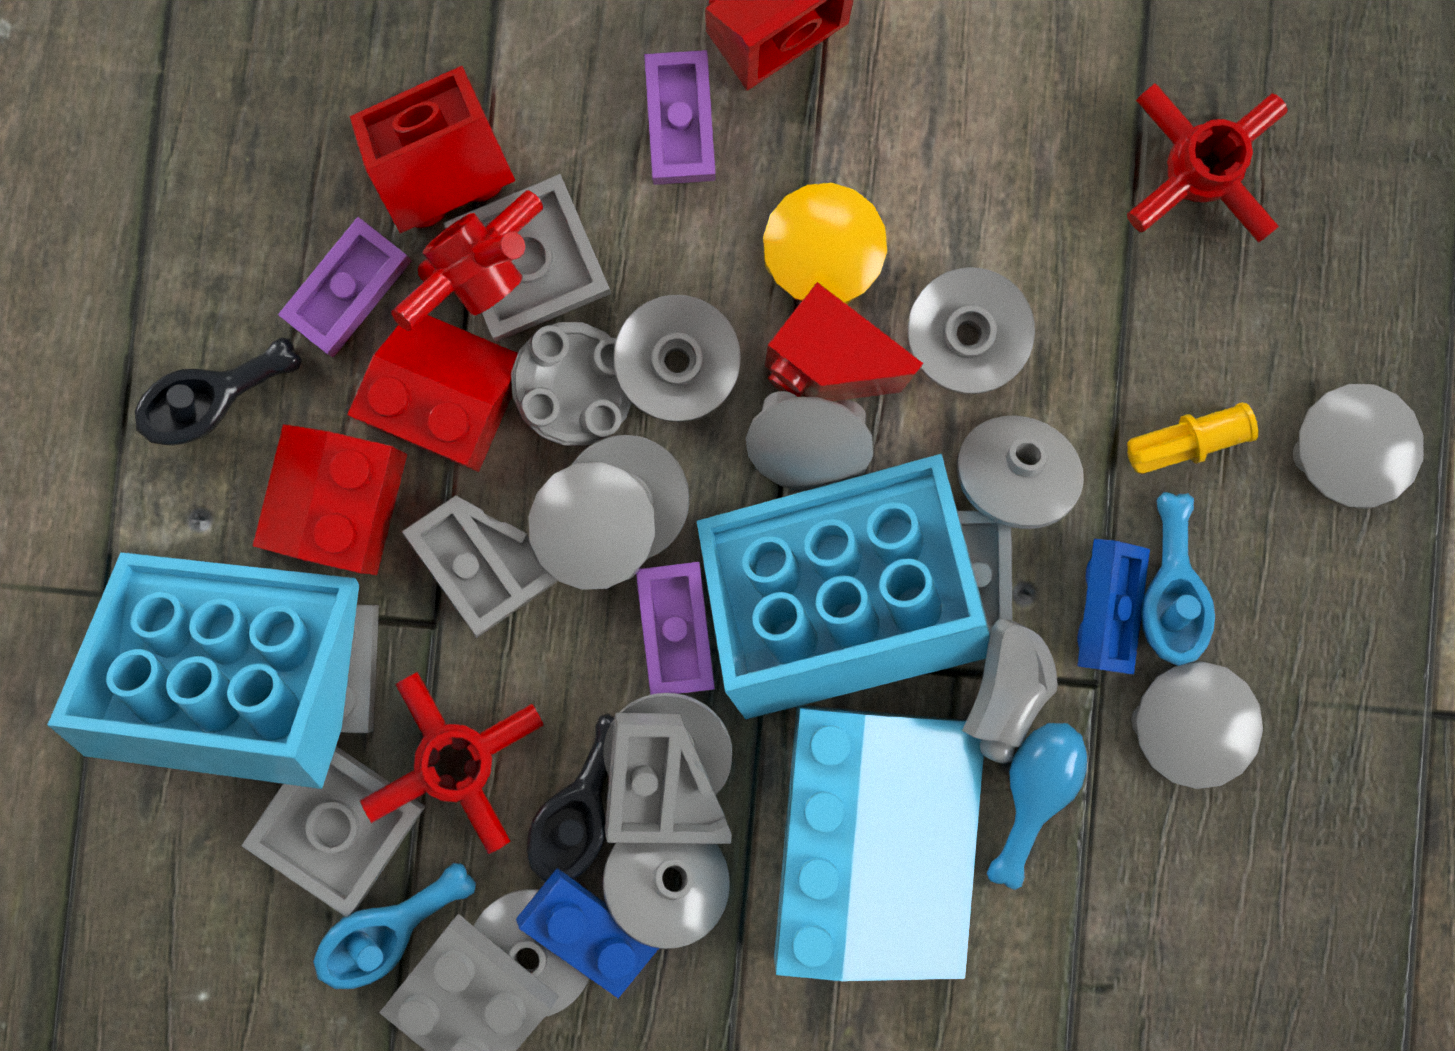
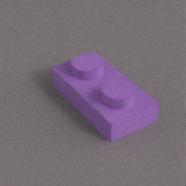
M707 50L644 54L653 185L716 181Z
M357 217L278 315L326 354L334 358L412 260L366 222Z
M700 562L639 569L636 576L650 695L657 693L680 694L715 689Z

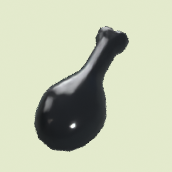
M281 337L272 342L264 353L231 370L181 369L167 374L153 383L142 395L135 409L136 431L150 443L169 446L188 444L201 439L218 426L238 396L275 375L292 373L299 370L302 359L294 352L292 340Z
M609 713L599 717L595 726V741L575 781L545 802L532 820L527 839V856L531 870L544 882L549 879L557 868L572 879L581 876L601 851L606 835L605 815L601 796L603 783L607 776L603 751L608 728L615 718Z

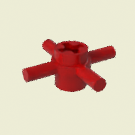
M1156 83L1136 99L1137 103L1174 144L1167 161L1168 180L1127 213L1129 222L1136 230L1141 233L1145 232L1183 199L1201 203L1221 199L1258 243L1279 227L1241 182L1252 159V142L1288 112L1285 102L1278 95L1270 94L1238 122L1216 119L1195 127ZM1212 152L1220 162L1208 173L1210 169L1204 165L1201 159L1206 158Z
M526 190L486 227L475 213H470L435 237L423 250V254L427 259L418 266V276L423 283L391 311L396 323L403 329L410 331L452 292H454L471 315L483 313L511 293L523 279V275L511 261L520 258L525 252V241L518 232L543 210V204L537 195Z
M418 672L396 683L397 690L424 738H422L415 751L413 771L359 800L370 822L373 823L427 792L441 801L460 802L488 854L507 845L511 840L482 788L491 774L492 755L544 726L533 704L478 733L465 725L446 724ZM450 745L455 750L466 748L470 753L471 759L467 760L464 764L466 776L461 780L454 781L453 777L448 774L437 775L434 765L439 761V751L444 746Z

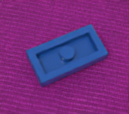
M1094 539L1092 557L1086 568L1088 588L1084 618L1077 635L1079 647L1078 667L1134 674L1150 549L1116 540Z
M558 868L516 918L521 931L617 998L622 995L659 949L641 944L628 936L616 924L604 901Z

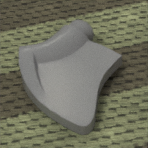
M999 619L995 622L990 633L981 687L962 731L972 737L982 739L980 742L981 753L995 762L1006 763L1012 760L1015 747H1021L1038 712L1057 691V672L1053 657L1044 640L1033 630L1008 619Z

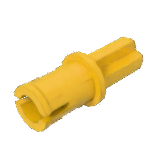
M1243 402L1236 404L1234 407L1199 418H1194L1192 415L1187 414L1180 417L1179 424L1131 438L1127 443V455L1133 469L1139 474L1189 459L1197 464L1205 461L1206 454L1243 442L1257 440L1259 431L1257 420L1251 407Z

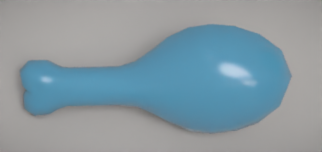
M1163 492L1156 500L1157 511L1162 520V562L1160 569L1149 584L1143 597L1141 619L1147 642L1156 655L1174 665L1181 666L1196 661L1208 647L1214 631L1215 611L1211 595L1191 567L1188 556V521L1194 509V498L1188 493L1174 495Z
M1047 723L1033 731L1023 741L1013 757L1009 775L1010 788L1016 810L1015 822L1001 854L991 862L987 871L990 882L1004 884L1013 890L1022 887L1025 878L1024 865L1043 824L1073 801L1082 788L1087 771V751L1082 735L1068 723Z
M452 863L444 870L437 881L398 905L360 910L352 913L350 916L343 917L330 928L320 942L313 961L317 978L334 989H354L371 984L384 977L397 965L403 956L414 928L422 920L454 900L465 899L472 895L475 891L476 882L470 875H467V870L463 864Z

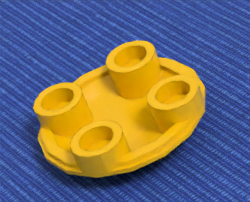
M835 183L809 184L786 195L770 214L763 236L764 264L768 273L773 276L776 284L794 299L800 301L806 297L816 282H818L845 304H849L852 299L865 293L877 279L887 254L885 225L874 205L856 190Z

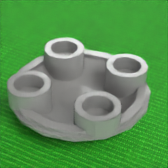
M558 322L540 328L519 349L511 371L512 398L522 419L540 437L563 446H583L606 438L620 428L621 423L627 418L632 402L621 389L615 373L614 347L617 338L610 337L605 331L583 322Z
M1348 384L1325 393L1308 410L1299 430V441L1293 448V460L1295 465L1305 472L1307 479L1324 497L1346 507H1355L1357 509L1374 508L1397 499L1414 482L1423 462V433L1414 411L1397 394L1374 384Z
M786 391L772 393L765 398L762 411L753 418L747 432L746 445L748 457L760 474L779 486L800 492L861 476L865 473L873 457L872 434L865 425L866 412L861 405L851 400L833 402L819 397H797Z
M603 462L575 463L553 474L537 492L528 516L530 543L540 565L559 582L581 590L608 589L622 581L633 578L639 571L640 566L647 560L655 538L654 509L647 489L625 470Z
M1193 661L1181 666L1176 665L1157 676L1142 695L1140 704L1133 711L1131 719L1132 728L1138 735L1139 746L1151 767L1172 783L1194 789L1222 786L1241 775L1257 755L1263 733L1260 704L1248 684L1228 668L1203 661Z

